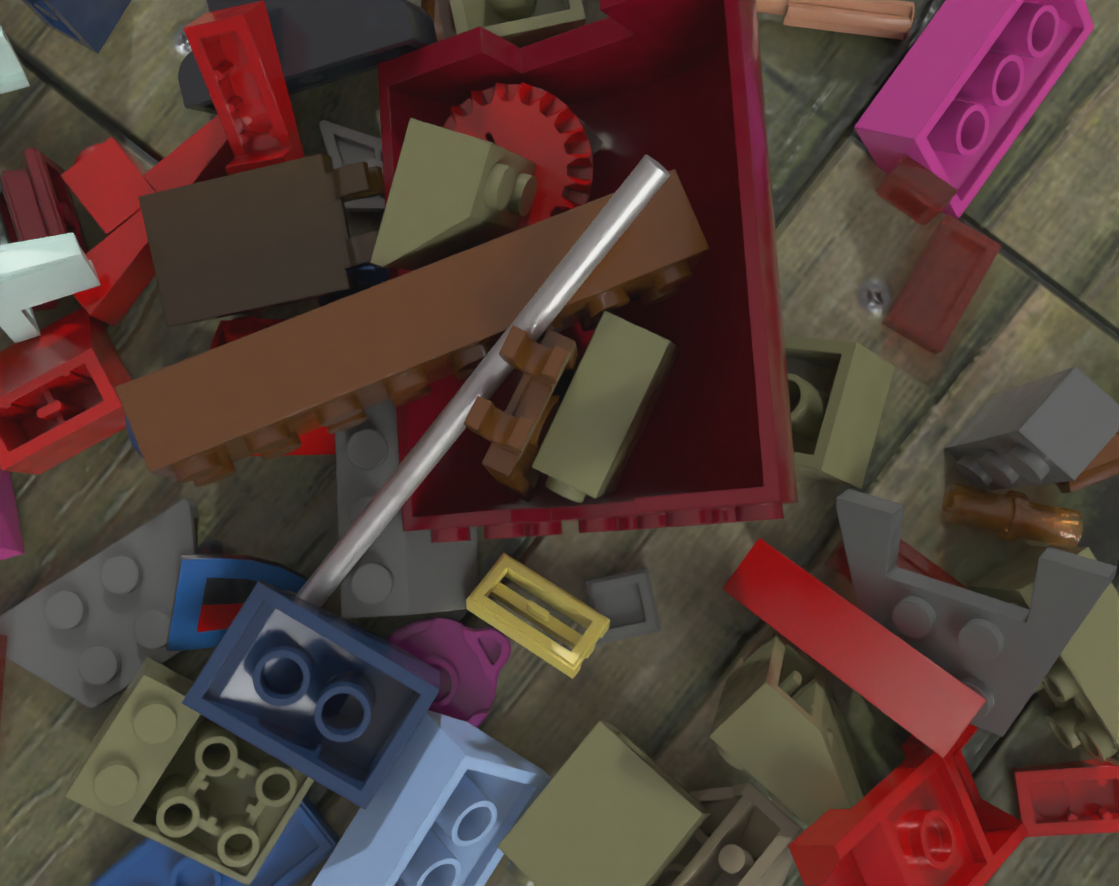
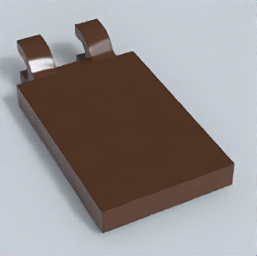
M512 326L499 355L506 363L524 374L505 412L495 407L491 401L477 396L464 425L491 442L482 465L507 493L530 503L544 474L532 468V465L580 362L574 340L548 329L541 344H538L528 336L527 331Z

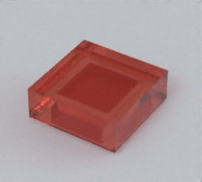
M904 154L887 173L875 191L878 196L920 225H926L947 207L958 190Z

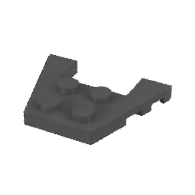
M852 489L846 490L837 497L836 509L858 609L983 697L986 702L969 724L1003 737L1115 577L1117 566L1048 547L1039 557L1030 609H1026L899 568L897 566L904 505Z

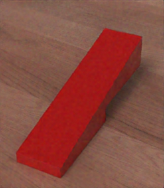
M262 0L208 12L185 26L183 30L235 156L225 167L227 174L232 175L304 158L265 1Z
M219 116L214 117L143 175L156 192L228 176L225 167L235 156ZM141 210L85 254L88 260L92 261L101 285L73 294L90 316L113 327H116L156 275Z
M761 538L756 541L722 588L942 758L947 755L986 702L979 694Z
M1096 759L1012 769L1019 820L1024 822L1028 835L1026 837L1119 832V766L1107 761L1099 762Z

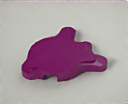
M442 617L417 619L392 633L387 640L440 671V691L428 710L466 721L478 729L488 716L495 698L499 672L510 657L511 642L509 637L493 626L476 628L451 618Z

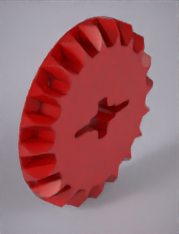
M495 83V86L483 91H471L469 99L459 106L450 107L451 115L442 128L492 142L536 163L533 176L537 179L535 199L528 214L524 217L520 216L517 229L514 231L587 203L593 182V157L589 139L577 116L556 96L525 83Z

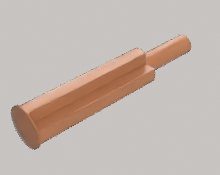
M756 0L757 12L783 15L782 24L786 26L906 40L908 38L915 13L914 2L901 0Z

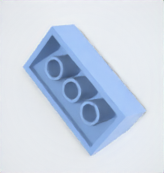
M427 710L366 810L360 807L311 886H484L504 855L497 846L552 778L543 769L468 722Z

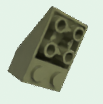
M1031 546L978 579L969 587L973 592L1030 609L1038 560L1048 547L1093 560L1097 559L1089 547ZM1111 582L1039 684L1034 694H1039L1050 711V714L1045 716L1047 725L1069 750L1077 749L1087 753L1099 762L1107 761L1119 766V593Z
M778 631L774 632L726 679L709 737L715 741L719 753L730 765L740 770L746 769L767 789L769 797L782 812L791 817L798 816L807 826H810L828 809H851L871 791V787L826 672Z
M147 657L73 770L65 797L249 886L314 780L182 704L194 681Z

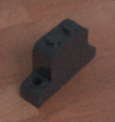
M207 0L209 12L262 0ZM264 0L289 95L378 69L377 64L438 42L430 14L408 0ZM190 52L183 59L178 72L184 106L187 109L218 115L194 54Z

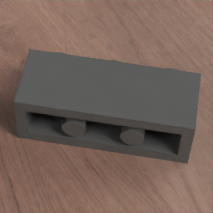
M1075 366L992 394L944 449L958 460L955 464L957 471L971 484L983 490L987 488L998 490L1075 481L1119 431V404Z

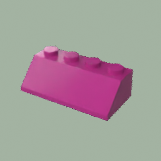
M945 0L854 126L876 165L947 216L959 219L1095 28L1085 0Z

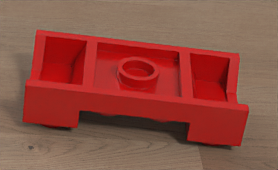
M969 724L944 758L914 735H911L901 744L906 759L851 809H828L792 841L788 847L804 885L984 886L1025 839L1028 832L1023 821L980 797L962 754V749L979 727Z

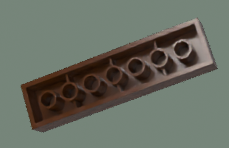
M675 169L668 171L670 177L537 339L536 342L538 344H541L548 329L559 333L568 327L580 323L583 332H587L597 328L604 311L620 317L618 309L638 299H641L644 307L661 303L680 293L679 285L695 276L693 268L709 250V246ZM615 192L116 386V391L149 473L177 479L178 483L193 481L195 487L206 486L236 473L233 462L260 453L262 460H269L287 454L303 445L299 437L300 435L326 426L329 434L354 427L368 419L365 409L387 400H391L394 408L416 402L432 393L429 383L455 374L458 382L466 381Z

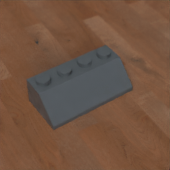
M391 400L365 409L368 417L367 420L354 427L335 433L339 540L399 466L396 408L393 407ZM401 508L341 581V618L400 616L467 609L466 599L480 583L477 528H470L471 541L431 543L430 530L403 532Z

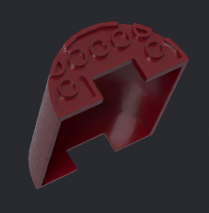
M599 0L600 11L609 17L522 48L479 26L377 64L383 178L387 193L384 194L385 207L410 118L442 127L451 115L450 107L459 106L469 99L471 91H483L494 87L495 83H525L556 96L571 109L582 124L589 139L593 157V182L587 203L616 192L642 158L648 155L667 171L676 170L709 246V250L693 268L695 276L679 285L680 293L653 306L644 307L641 299H638L618 309L620 318L671 341L682 351L615 491L598 498L585 497L583 503H579L547 488L545 483L549 475L544 473L530 503L507 493L482 465L491 442L466 427L401 507L403 532L430 530L431 543L471 541L470 528L483 527L484 539L563 535L562 522L578 521L579 533L699 526L784 519L783 505L798 503L756 0ZM388 268L389 280L412 272V270ZM580 323L560 331L559 334L576 342L579 362H581L596 329L583 332ZM514 368L489 401L495 407L505 412L524 373ZM455 374L429 383L432 393L428 396L396 408L399 465L465 383V381L458 382Z

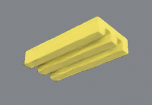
M506 553L500 556L466 599L467 610L572 679L579 672L584 659H588L595 649L596 642L599 638L602 639L608 631L610 619ZM505 576L587 630L581 635L550 615L546 609L531 600L528 601L502 584L500 580ZM489 595L573 650L570 652L487 597Z

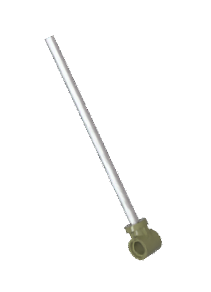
M648 155L642 158L298 593L284 591L318 607L324 604L465 430L464 422L477 396L489 400L512 372L514 367L506 363L499 355L512 326L527 331L528 336L533 341H537L670 177L669 172L661 164Z

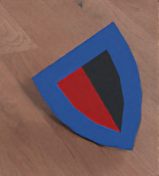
M207 540L201 543L198 547V554L181 555L166 651L217 647L260 579L282 590L298 593L308 578L278 562L250 555L225 554L224 545L218 540Z

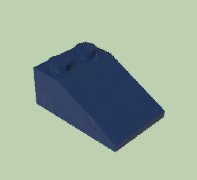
M260 579L182 701V704L366 810L440 691V671L389 640Z

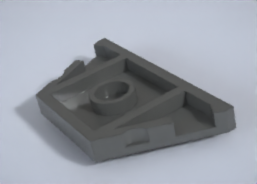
M184 498L1 615L0 654L90 709L105 704L125 691L147 657L165 665L186 650L166 651V642L181 555L197 554L194 519L199 518L195 501L190 498Z

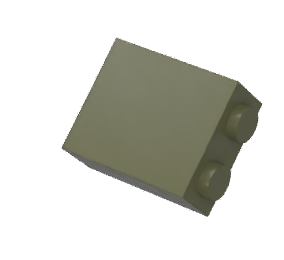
M604 311L532 465V468L549 475L545 483L547 488L579 503H583L585 497L598 498L616 490L682 351L680 348L657 334Z
M599 721L497 847L511 860L507 865V869L522 886H653L712 812L616 725Z

